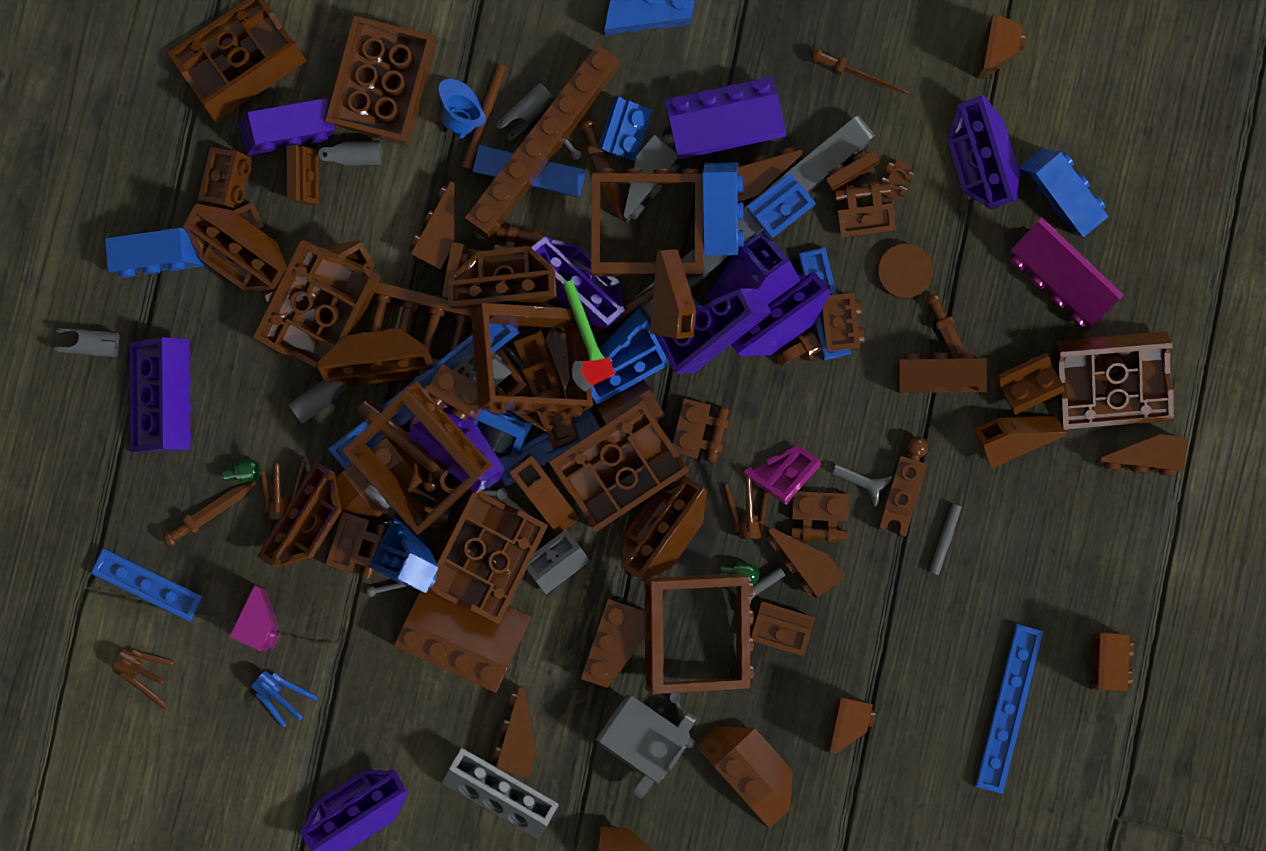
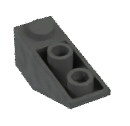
M654 135L637 155L634 169H642V173H653L654 169H670V174H675L680 168L678 164L680 159H678L673 149ZM630 184L624 221L627 223L631 218L636 220L645 209L642 204L648 197L654 199L663 186L660 184Z

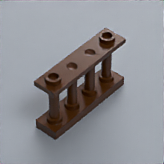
M379 283L374 293L376 305L368 333L380 331L386 306L390 304L391 300L402 302L401 307H403L398 329H402L407 334L414 310H417L418 306L428 309L430 316L422 344L428 348L430 356L440 318L444 317V313L455 315L454 320L457 322L449 349L450 352L463 342L467 323H471L472 309L449 308L448 299ZM432 358L434 364L439 361L437 359Z

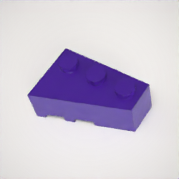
M324 98L247 112L238 125L244 154L253 156L287 148L288 145L300 146L302 143L309 141L320 143L328 140V137L335 130L333 124L325 122L329 109L328 99Z
M444 408L443 411L493 465L469 488L476 494L498 482L505 468L474 421L467 418L464 422L451 414V408ZM421 421L412 426L408 435L412 442H417L429 452V456L434 460L438 459L461 482L469 476Z

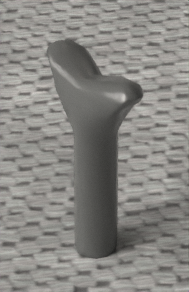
M836 464L832 473L867 489L874 507L880 501V492L893 481V476L882 479H870Z
M780 567L753 585V596L750 597V603L756 595L785 577ZM729 586V590L736 595V586Z

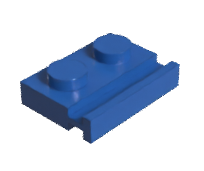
M614 97L597 149L604 150L626 161L635 162L652 110L624 100L622 97Z
M789 173L748 205L747 209L754 215L771 239H773L813 208L816 203L794 178V175Z

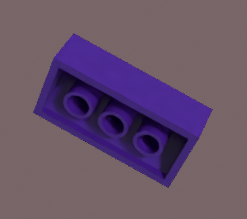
M773 77L732 84L722 88L704 90L665 100L668 123L678 159L786 137L780 102Z
M161 337L129 342L131 453L190 450L191 379L189 370V339Z

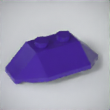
M984 95L958 104L957 113L952 122L947 141L963 192L990 210L1016 201L1020 172L1004 121Z
M546 236L532 246L555 269L556 297L552 299L561 308L571 309L563 283L573 280L589 325L607 328L625 312L620 282L614 276H592L591 255L581 246L552 240V238Z
M815 272L808 273L807 275H798L801 280L768 304L772 313L731 344L739 356L772 355L816 323L830 294V290Z
M363 770L317 800L300 833L310 851H348L395 821L408 791L395 770Z

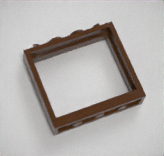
M607 168L598 169V173H592V276H655V262H600V183L695 184V263H682L686 277H703V174H698L697 169H682L681 174H670V169H654L653 173H642V169H626V173H614V169Z
M482 303L471 311L479 409H489L490 413H503L507 410H512L519 415L529 414L532 411L541 412V415L544 416L566 413L569 417L581 416L582 412L593 406L591 388L584 392L576 386L572 379L571 372L574 362L589 361L587 349L572 309ZM489 324L565 328L572 399L495 396Z
M418 381L406 388L343 450L352 461L351 464L364 474L368 483L381 493L386 499L387 504L398 512L404 519L405 524L409 525L417 535L436 521L493 466ZM405 405L469 475L429 514L366 445Z
M737 573L644 578L645 689L652 694L750 688V680H753L754 677L753 665L750 664V653L753 652L754 648L753 638L750 636V625L753 624V611L750 608L753 584L751 580L749 581L748 576ZM736 586L737 678L663 682V590Z

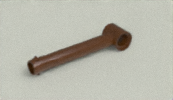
M366 398L356 411L359 413L360 418L363 416L371 423L382 413V410L373 404L375 401ZM393 419L380 429L383 434L438 478L443 490L451 493L457 488H450L444 482L446 475L450 473L449 468L438 459L434 460L429 456V452L417 442H412L408 438L409 433Z

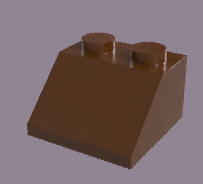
M644 379L598 405L592 397L593 404L605 425L641 401H644L656 421L664 417L662 409Z
M1092 634L1090 690L1128 691V686H1132L1133 670L1129 669V658L1134 656V641H1130V635Z

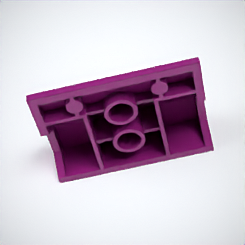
M1042 217L1009 252L1012 256L1010 261L1019 270L1025 269L1032 275L1030 280L1039 289L1045 288L1052 294L1051 300L1059 308L1063 309L1065 307L1072 313L1071 319L1081 328L1084 326L1087 329L1091 328L1124 296Z

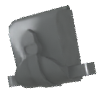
M627 694L596 738V741L611 755L643 776L632 792L633 795L642 800L652 784H659L680 758L690 739L687 733L697 720V717L688 711L676 727L635 697Z

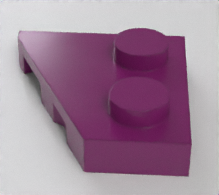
M796 446L787 450L783 455H776L766 460L767 464L754 470L751 467L746 469L744 475L745 478L750 476L751 482L786 505L819 468L821 463L818 458L800 446Z

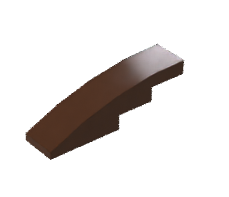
M541 330L517 338L514 344L525 366L522 371L533 393L532 397L567 399L556 365ZM537 412L544 428L547 429L546 433L553 448L579 438L573 417L567 416L566 413L544 416L541 415V412Z

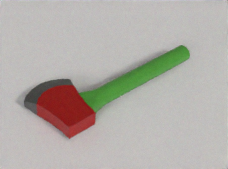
M573 280L563 283V287L589 361H575L571 373L576 386L586 392L597 383L613 377L615 371L610 358H605L597 347Z

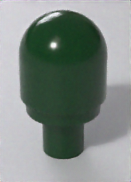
M253 459L238 461L233 464L234 468L222 470L224 481L237 479V483L254 481L259 478L262 471L259 462Z
M734 563V567L721 566L720 574L742 573L749 577V581L751 580L753 585L760 576L758 568L750 563Z

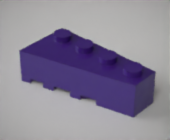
M737 289L712 300L711 303L696 307L694 337L675 339L660 335L655 336L675 374L696 373L772 312L759 289Z

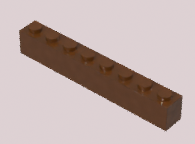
M597 44L467 214L465 217L467 226L488 241L491 240L620 70V59Z

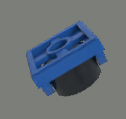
M482 409L475 421V424L492 450L502 454H510L511 451L519 453L533 425L510 410L503 413H490L489 409Z

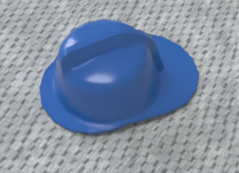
M444 79L440 82L438 92L443 104L441 120L448 129L454 132L458 139L464 138L466 134L472 132L476 127L485 124L486 116L471 88L455 79Z

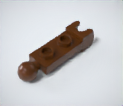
M921 436L912 437L908 441L907 451L910 454L909 458L903 456L899 458L878 530L880 531L885 530L890 521H896L899 524L898 535L900 537H906L927 467L926 463L919 462L920 458L927 454L929 447L928 442Z

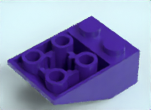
M762 230L744 243V247L739 248L738 255L733 256L706 297L711 302L737 289H759L768 305L801 280L790 260Z

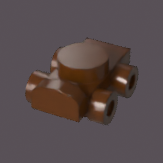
M899 159L896 160L895 164L889 162L886 172L890 173L889 178L883 177L880 184L890 183L891 194H884L883 196L894 201L897 200L898 196L904 198L908 187L903 185L905 181L911 183L915 174L910 171L912 165Z

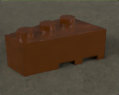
M932 353V359H921V354H904V359H897L898 393L987 392L986 358H976V353H959V359H948V353Z
M610 599L607 600L581 679L606 688L610 686L645 639V611Z

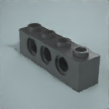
M461 748L442 782L443 785L538 840L559 806L555 801Z

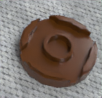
M899 244L890 248L882 256L878 266V278L883 288L890 295L899 299H911L922 294L929 287L933 277V264L929 255L922 248L913 244Z

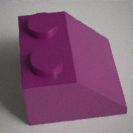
M258 586L253 587L230 635L231 638L263 652H267L270 648L274 649L280 637V633H277L279 624L266 589Z

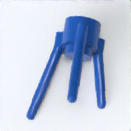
M265 671L252 685V689L257 692L256 697L264 703L282 727H285L286 723L269 701L273 698L295 718L302 720V715L278 694L281 690L278 684L313 701L317 700V696L283 679L276 672L271 675Z

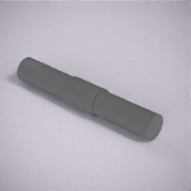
M951 504L928 571L930 573L940 574L962 509L959 505Z

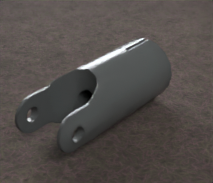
M539 83L503 116L496 126L501 129L511 120L519 118L516 127L507 135V140L512 141L542 115L555 98Z
M381 140L344 141L334 147L321 148L318 156L322 161H335L345 166L382 165Z
M56 329V332L61 334L75 335L79 337L76 345L71 347H54L55 351L117 357L119 333L80 329Z
M323 380L288 405L299 421L304 424L332 404L339 394L348 388L349 384L344 385L336 381L330 383Z

